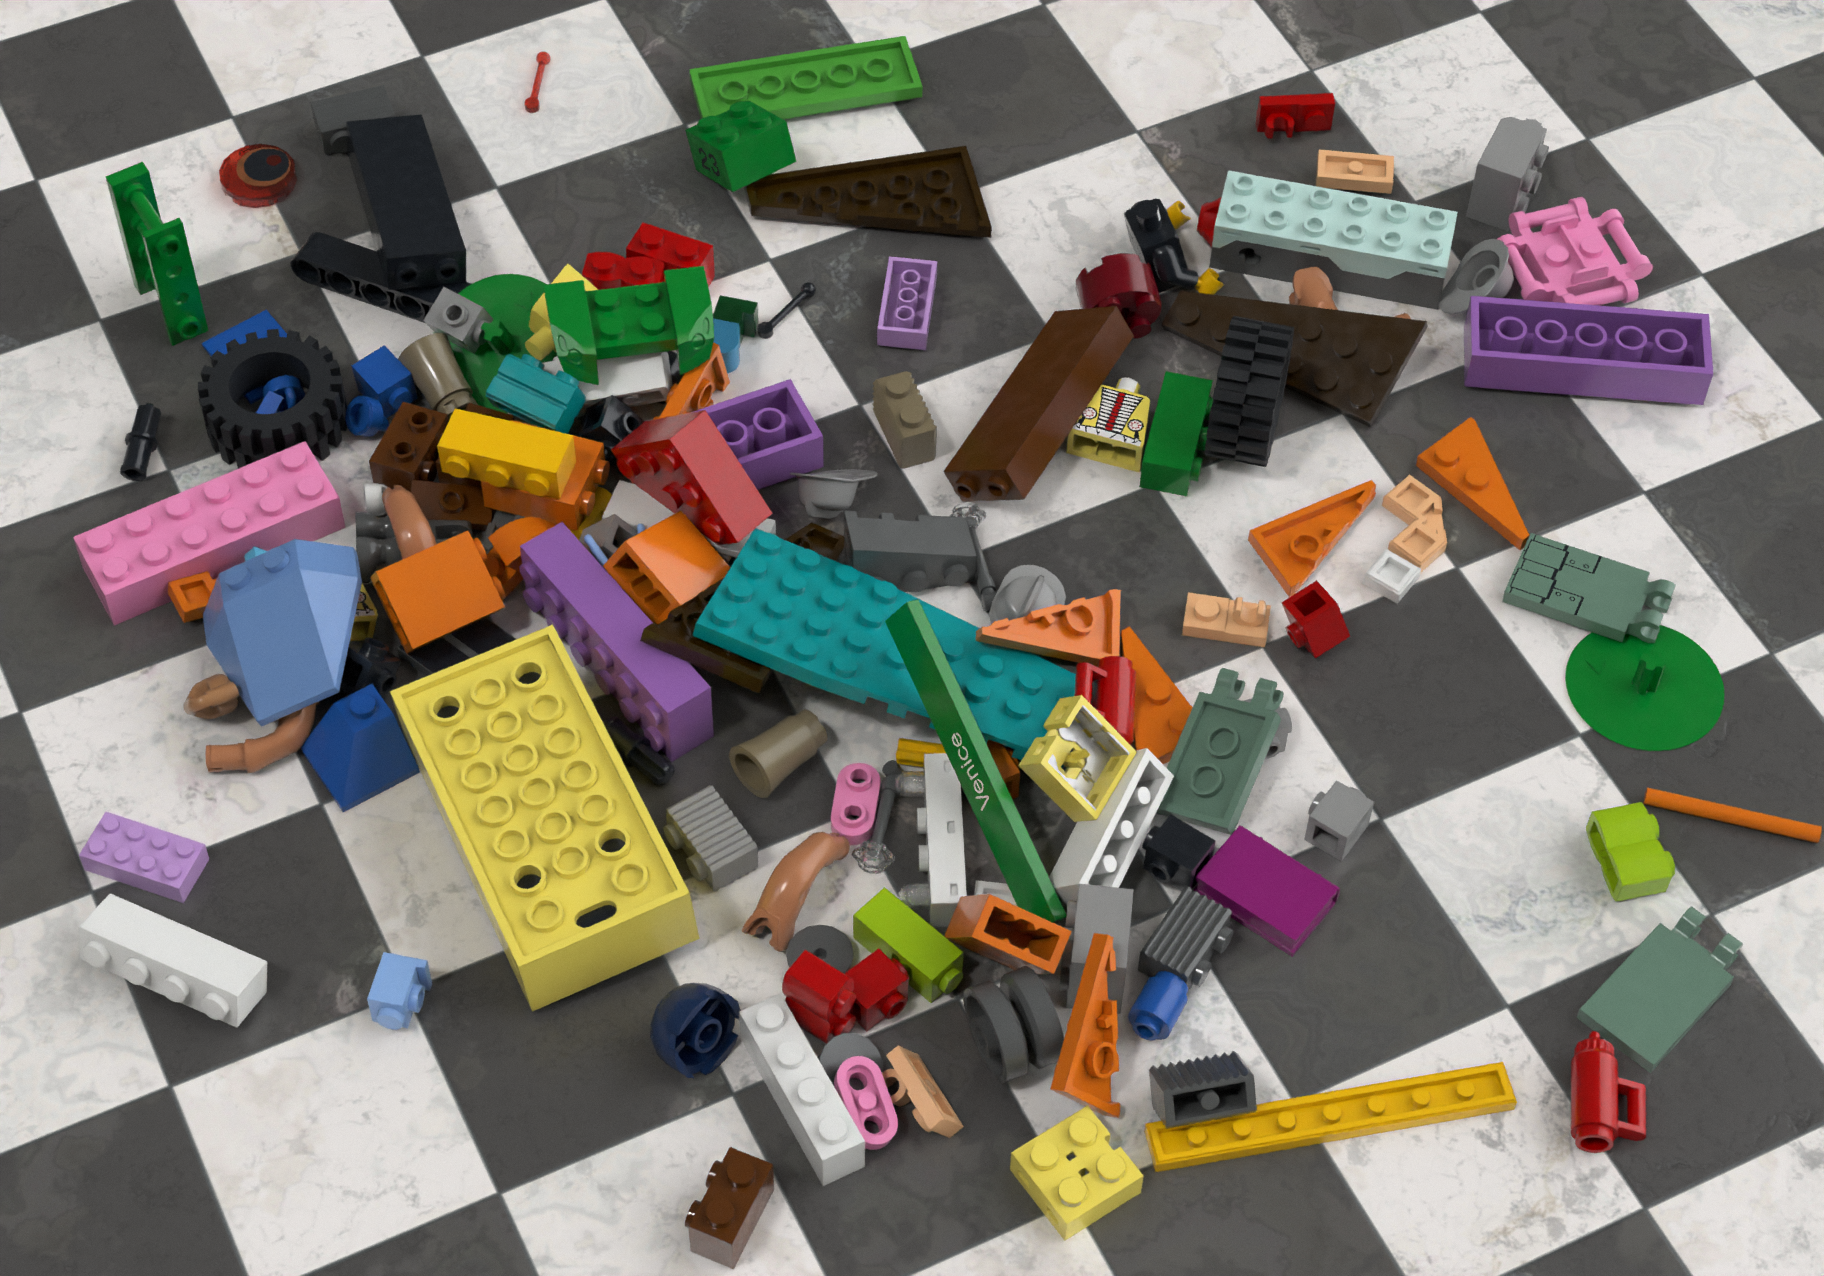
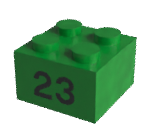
M751 101L736 102L730 106L729 110L716 116L704 117L698 121L697 125L685 130L696 170L731 192L797 162L787 121Z

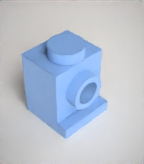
M383 952L367 998L373 1022L393 1030H398L402 1027L408 1028L413 1012L419 1013L422 1008L425 990L430 991L432 986L428 960Z

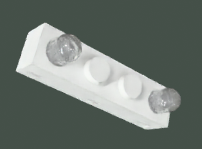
M946 753L924 754V771H905L900 773L895 778L894 788L902 797H924L925 808H917V833L926 834V845H919V872L928 871V883L906 884L900 889L898 898L912 910H929L930 925L932 927L949 926L960 897L967 896L961 784Z

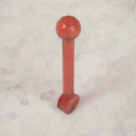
M545 51L539 52L536 56L538 63L531 96L525 100V110L529 113H535L540 109L538 100L545 66L551 60L550 55Z

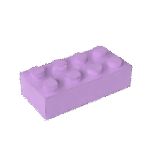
M889 256L877 328V345L926 350L937 280V261Z
M109 812L104 813L79 854L83 868L86 871L181 903L185 902L209 861L207 849L203 843Z

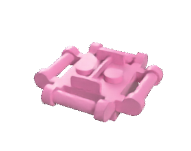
M1583 197L1570 199L1568 204L1527 214L1524 211L1511 213L1508 221L1513 235L1505 234L1497 239L1503 241L1508 247V263L1522 288L1521 296L1524 300L1599 306L1617 301L1625 304L1638 299L1639 292L1635 280L1646 277L1653 269V265L1648 257L1640 254L1624 228V219L1617 209H1610L1600 217L1592 219L1588 211L1587 202ZM1542 226V229L1539 232L1532 233L1530 229ZM1610 234L1626 259V264L1620 265L1602 235Z

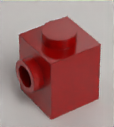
M1317 580L1281 602L1290 623L1285 627L1288 636L1297 648L1304 646L1314 658H1317L1350 637L1338 603Z
M879 948L844 973L854 981L853 993L856 994L853 1016L856 1017V1022L866 1032L883 1019L894 1018L905 1008L908 1001V972L897 959L892 958L890 960Z

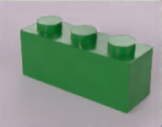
M1165 372L1142 461L1139 487L1187 496L1190 482L1199 481L1203 458L1197 457L1198 450L1206 451L1205 444L1208 427L1204 426L1206 420L1209 421L1213 397H1211L1213 380Z

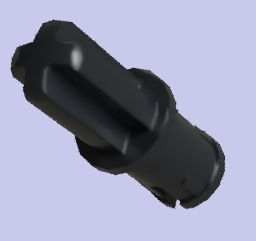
M151 403L138 407L132 431L125 437L127 449L123 465L120 468V474L128 480L142 481L146 478L151 452L155 451L158 445L155 437L161 418V411Z
M617 717L610 718L605 722L604 726L618 753L623 757L625 765L628 767L635 766L655 784L665 785L674 775V766L650 747L651 744L648 738L639 737Z

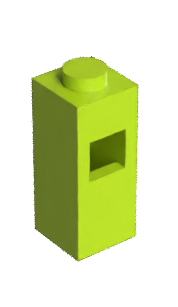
M885 887L853 915V938L870 953L879 948L890 960L892 958L897 959L908 972V984L930 1003L936 1000L942 993H951L963 978V951Z

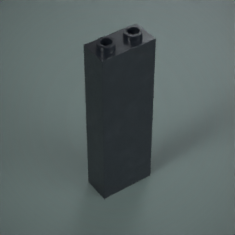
M422 114L346 121L347 153L387 289L395 290L466 282V248Z

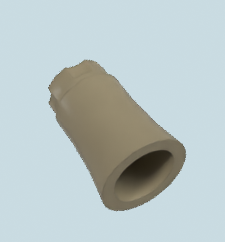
M434 333L424 336L410 344L400 354L398 360L412 373L414 383L422 392L432 410L448 414V420H450L455 408L465 411L469 403L478 405L472 396L473 391L458 365L446 334Z
M804 709L796 715L787 716L754 738L732 747L729 752L730 763L740 782L749 791L760 798H767L785 778L817 753L818 748L827 742L828 735L818 717L811 711Z

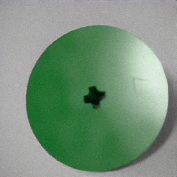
M500 274L474 282L458 293L482 306L493 318L491 323L484 322L482 324L481 330L485 334L483 338L486 342L479 346L475 354L449 341L458 365L473 391L472 396L479 406L507 413L493 406L485 396L486 391L494 376H497L498 369L506 355L511 354L519 359L522 358L523 354L532 356L525 347V342L534 335L529 328L530 314L534 304L544 293L543 285L546 283L520 274ZM552 350L539 361L542 363L553 361L557 353Z
M1662 625L1659 626L1660 630L1655 643L1644 642L1638 637L1627 633L1623 642L1591 632L1572 651L1567 662L1565 676L1570 700L1576 711L1590 727L1616 743L1648 751L1671 750L1689 745L1702 738L1713 728L1723 709L1724 685L1717 666L1706 651L1684 634Z

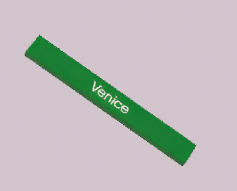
M918 599L906 602L885 620V623L1012 896L1019 908L1057 924L1065 919L1067 914L921 603Z

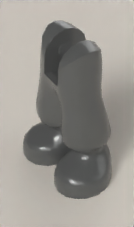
M361 511L356 512L355 515L356 552L362 583H369L371 581L370 577L375 573L379 564L386 563L389 566L402 560V556L389 517L378 518L372 513ZM427 519L437 544L469 530L471 537L473 535L470 521Z

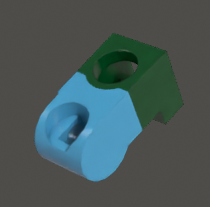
M720 295L713 313V342L719 345L727 373H731L739 366V348L743 337H755L759 325L758 302Z

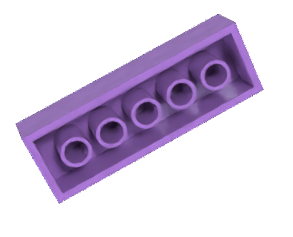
M1482 296L1470 297L1464 323L1465 387L1695 405L1704 404L1713 377L1709 314Z
M563 522L520 546L522 565L519 566V570L525 580L526 590L523 591V597L527 605L535 613L540 611L546 618L548 626H554L559 638H563L569 644L572 655L577 663L582 667L588 666L600 689L606 695L612 694L618 700L623 715L629 722L634 723L636 721L644 730L645 737L650 740L651 747L655 751L661 750L673 762L714 736L711 687L689 662L640 641L644 628L653 622Z

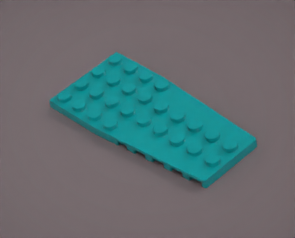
M755 528L697 620L693 636L804 683L865 704L868 696L888 703L886 712L905 719L907 711L930 718L885 623V620L906 602L917 600L918 598L897 589L890 582L880 581L849 565L841 564L819 555L813 550L805 549L783 540L775 534ZM918 599L986 744L988 740H992L1014 749L1012 757L1022 760L1034 739L1044 737L1047 733L1043 725L1059 699L1074 696L1076 674L1030 652L976 641V631L980 628ZM930 722L929 728L935 729L932 722Z

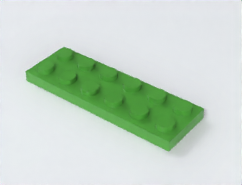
M906 36L689 69L690 82L701 119L707 116L719 115L729 110L732 104L739 101H751L782 119L921 98L923 90Z

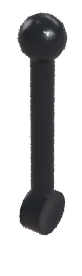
M810 282L804 283L801 287V292L769 322L760 323L757 328L759 337L763 339L772 337L773 328L806 297L814 296L816 292L815 285Z

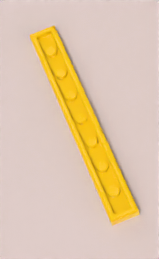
M1498 1062L1256 1104L1257 1111L1254 1113L1166 1129L1162 1121L1145 1123L1144 1132L1155 1172L1510 1111L1515 1109L1517 1101L1504 1063Z

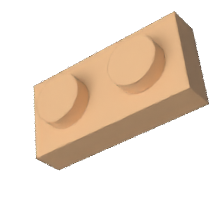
M1319 149L1316 169L1317 187L1392 193L1394 156Z

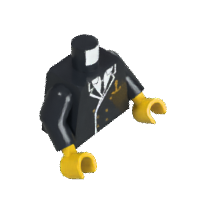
M1155 198L1153 200L1139 201L1131 209L1126 210L1124 218L1130 242L1136 255H1139L1140 261L1151 265L1159 293L1179 286L1189 290L1196 288L1199 293L1215 295L1224 286L1222 282L1217 280L1219 278L1218 273L1211 268H1208L1200 277H1198L1196 271L1188 269L1176 232L1178 228L1191 219L1181 212L1185 208L1182 202L1176 201L1166 209L1161 200Z

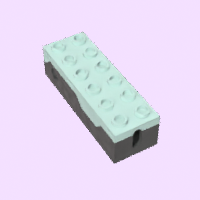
M1228 170L1222 197L1212 202H1206L1201 206L1197 232L1212 247L1209 268L1292 283L1296 271L1309 267H1318L1329 278L1333 291L1438 310L1458 212Z

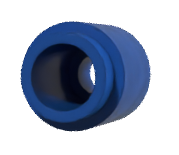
M1159 971L1154 977H1150L1146 981L1128 1013V1020L1134 1032L1141 1038L1153 1041L1156 1039H1166L1170 1035L1188 1001L1186 995L1188 986L1179 976L1171 972Z

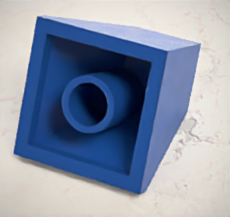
M373 684L333 703L301 746L302 753L342 812L420 773L419 767L394 714Z

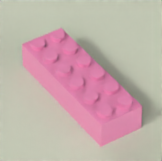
M306 441L76 535L73 538L82 567L115 626L171 602L172 600L168 595V582L206 571L209 572L212 580L217 579L219 573L245 562L244 555L254 546L269 551L294 539L315 541L344 529L345 523L340 498Z

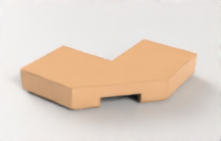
M1409 474L1384 496L1382 506L1409 525L1389 542L1388 550L1421 568L1422 572L1442 555L1446 549L1447 538L1442 519V500L1438 494Z

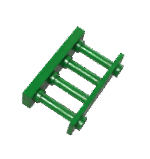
M143 162L105 176L133 285L139 295L152 290L157 292L168 338L172 346L209 331L183 222L180 218H176L163 224L150 174Z

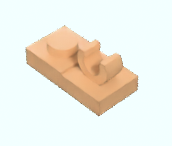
M1188 592L1182 630L1183 636L1265 647L1271 606L1266 605L1265 601L1259 600L1257 604L1243 602L1242 597L1229 600L1230 598Z
M898 1045L886 1055L894 1068L882 1072L887 1088L893 1085L894 1082L899 1081L898 1091L891 1096L894 1105L904 1106L911 1100L916 1107L912 1110L914 1118L928 1133L933 1131L951 1138L964 1127L918 1054Z

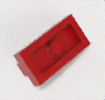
M1333 93L1259 96L1256 116L1257 132H1265V136L1268 139H1272L1273 132L1286 131L1287 138H1292L1293 131L1331 130L1335 109Z

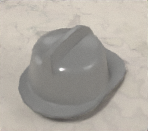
M1497 239L1484 240L1465 254L1456 272L1441 293L1439 306L1443 312L1458 314L1467 311L1471 296L1504 298L1512 287L1514 277L1513 270L1508 263V247L1503 241Z
M845 469L810 474L790 473V475L797 476L799 500L801 504L805 505L807 514L811 517L830 519L851 507L860 480L874 478L878 473L870 470Z
M1020 565L1011 569L1004 577L992 601L989 612L991 624L994 621L1005 618L1013 620L1024 617L1031 611L1053 605H1065L1066 594L1062 583L1053 573L1036 565Z

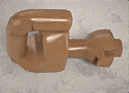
M215 674L196 683L192 687L183 704V708L189 715L203 719H214L231 713L237 708V697L240 696L236 684L231 682L226 675Z

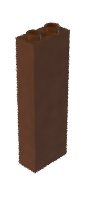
M1117 306L1055 311L943 471L962 502L1024 500L1134 337Z

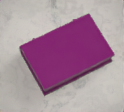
M1241 825L1238 826L1197 874L1195 880L1198 884L1193 890L1197 891L1200 895H1205L1208 900L1213 899L1216 904L1221 903L1224 908H1229L1232 912L1231 918L1291 957L1294 956L1335 906L1340 895V888L1323 878L1321 874L1315 873L1263 840V837L1255 835Z

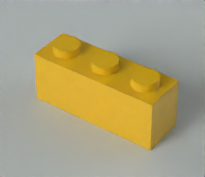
M456 408L437 445L442 472L449 473L458 478H471L488 482L497 487L506 486L527 491L536 496H549L558 499L561 498L576 463L573 435Z

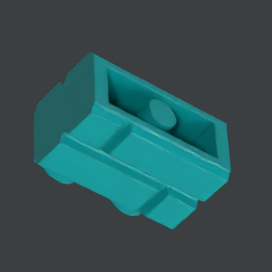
M511 354L506 355L498 369L497 376H494L486 391L485 396L493 406L534 426L568 434L574 423V418L578 416L586 401V396L578 387L580 382L573 376L558 370L556 376L544 371L545 365L530 355L523 354L521 359Z

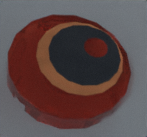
M254 144L244 146L233 151L225 158L219 169L220 183L224 194L232 197L234 203L245 207L271 206L277 203L278 198L284 194L287 197L293 191L297 182L294 160L286 151L274 145Z

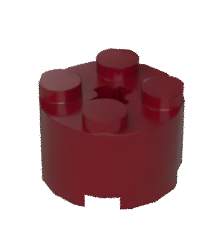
M1119 253L1102 257L1103 264L1092 269L1090 272L1087 271L1086 267L1082 269L1076 278L1075 287L1081 309L1117 306L1134 335V339L1142 338L1151 332V324L1160 315L1162 303L1149 263H1142L1139 255Z

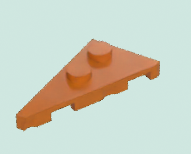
M1470 417L1419 454L1416 466L1501 536L1521 550L1525 547L1530 535L1476 421Z
M1373 480L1249 531V543L1289 597L1300 589L1375 498L1376 484Z
M1113 589L1102 596L1086 600L1083 597L1073 600L1068 605L1057 604L1031 611L1027 616L1013 620L1005 618L994 621L990 626L981 627L976 631V641L1078 663H1090L1098 667L1100 659L1108 656H1119L1121 590Z
M1129 626L1121 630L1120 635L1122 657L1131 660L1133 669L1136 671L1133 740H1135L1136 750L1148 748L1162 764H1165L1172 757L1193 707Z
M1094 933L1050 1089L1085 1107L1088 1105L1091 1110L1104 1116L1119 1118L1120 1103L1111 1101V1075L1119 1071V1056L1116 1050L1118 1039L1117 1000L1108 999L1107 971H1116V957L1113 949V937L1108 934Z

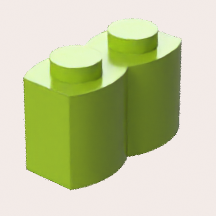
M1642 802L1592 811L1586 825V832L1593 853L1601 864L1605 882L1613 899L1617 902L1666 892L1675 874V864L1671 853L1664 851L1662 845L1657 840L1659 838V825L1656 817L1648 813Z

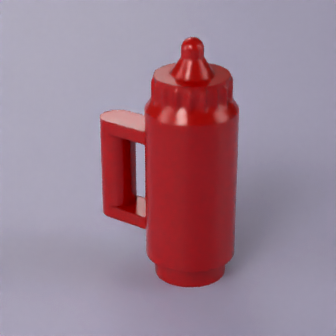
M1108 656L1099 660L1098 667L1090 663H1078L1076 665L1074 696L1082 695L1090 704L1092 701V706L1132 745L1136 694V671L1133 669L1132 661L1125 657Z
M1597 1031L1590 1032L1589 1039H1584L1576 1044L1574 1057L1571 1060V1136L1575 1139V1144L1579 1149L1591 1153L1610 1150L1617 1137L1633 1141L1646 1139V1086L1618 1077V1061L1615 1058L1614 1047L1610 1042L1600 1039V1034ZM1618 1094L1627 1096V1123L1618 1120Z

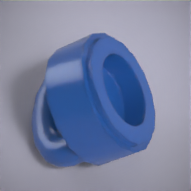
M288 375L278 376L270 380L264 386L262 393L264 398L268 391L284 397L280 411H285L295 406L305 396L300 379Z
M357 396L349 403L345 420L347 428L352 434L371 437L378 431H386L389 427V421L384 416L379 400L373 397Z

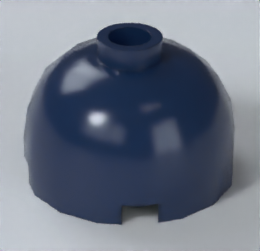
M685 983L674 988L659 1002L651 1021L650 1038L658 1057L687 1078H694L692 1074L699 1071L704 1075L713 1072L726 1060L736 1044L738 1035L732 1031L735 1025V1018L739 1020V1011H741L738 1001L721 989L707 983Z

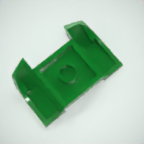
M704 266L664 270V282L593 291H585L583 280L543 285L558 359L563 371L578 381L599 385L597 360L676 350L680 375L710 359L714 341L712 303Z

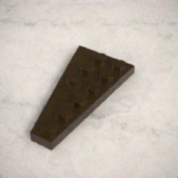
M966 146L775 173L744 187L751 216L991 238L992 226Z
M1188 291L1179 292L1162 322L1164 330L1219 356L1222 355L1227 331L1233 316L1294 327L1293 345L1285 387L1370 428L1428 327L1427 321Z
M813 522L784 539L805 549L813 550L819 555L839 562L844 554V536ZM723 579L697 595L696 601L685 608L678 606L670 611L668 618L657 625L653 622L644 628L640 641L757 693H760L774 670L693 636L697 620Z

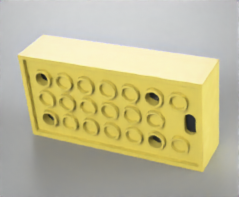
M553 625L390 691L405 739L532 1012L700 939L690 892Z

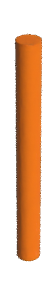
M1648 787L1644 795L1643 804L1814 843H1818L1821 836L1822 826Z

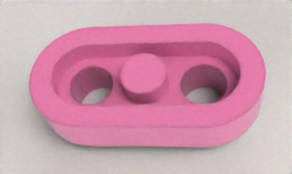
M853 763L844 767L837 777L831 812L832 833H839V837H846L849 845H859L866 842L874 832L881 781L879 773L872 766L865 763ZM854 780H864L865 782H863V783H855V782H853V781H854ZM849 815L859 816L856 820H850L846 817Z
M850 1057L837 1070L834 1077V1088L864 1138L865 1149H881L896 1134L898 1128L897 1114L879 1066L867 1057ZM857 1078L861 1080L864 1089H853L849 1084V1079ZM872 1121L876 1123L879 1127V1132L875 1134L868 1132L865 1129L864 1122Z

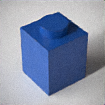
M385 345L351 365L358 391L363 396L379 400L386 418L397 412L402 402L411 403L418 399L412 373Z

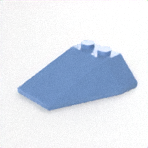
M294 539L219 573L203 613L206 644L229 680L236 684L240 697L261 727L339 692L362 585L358 555L353 547Z

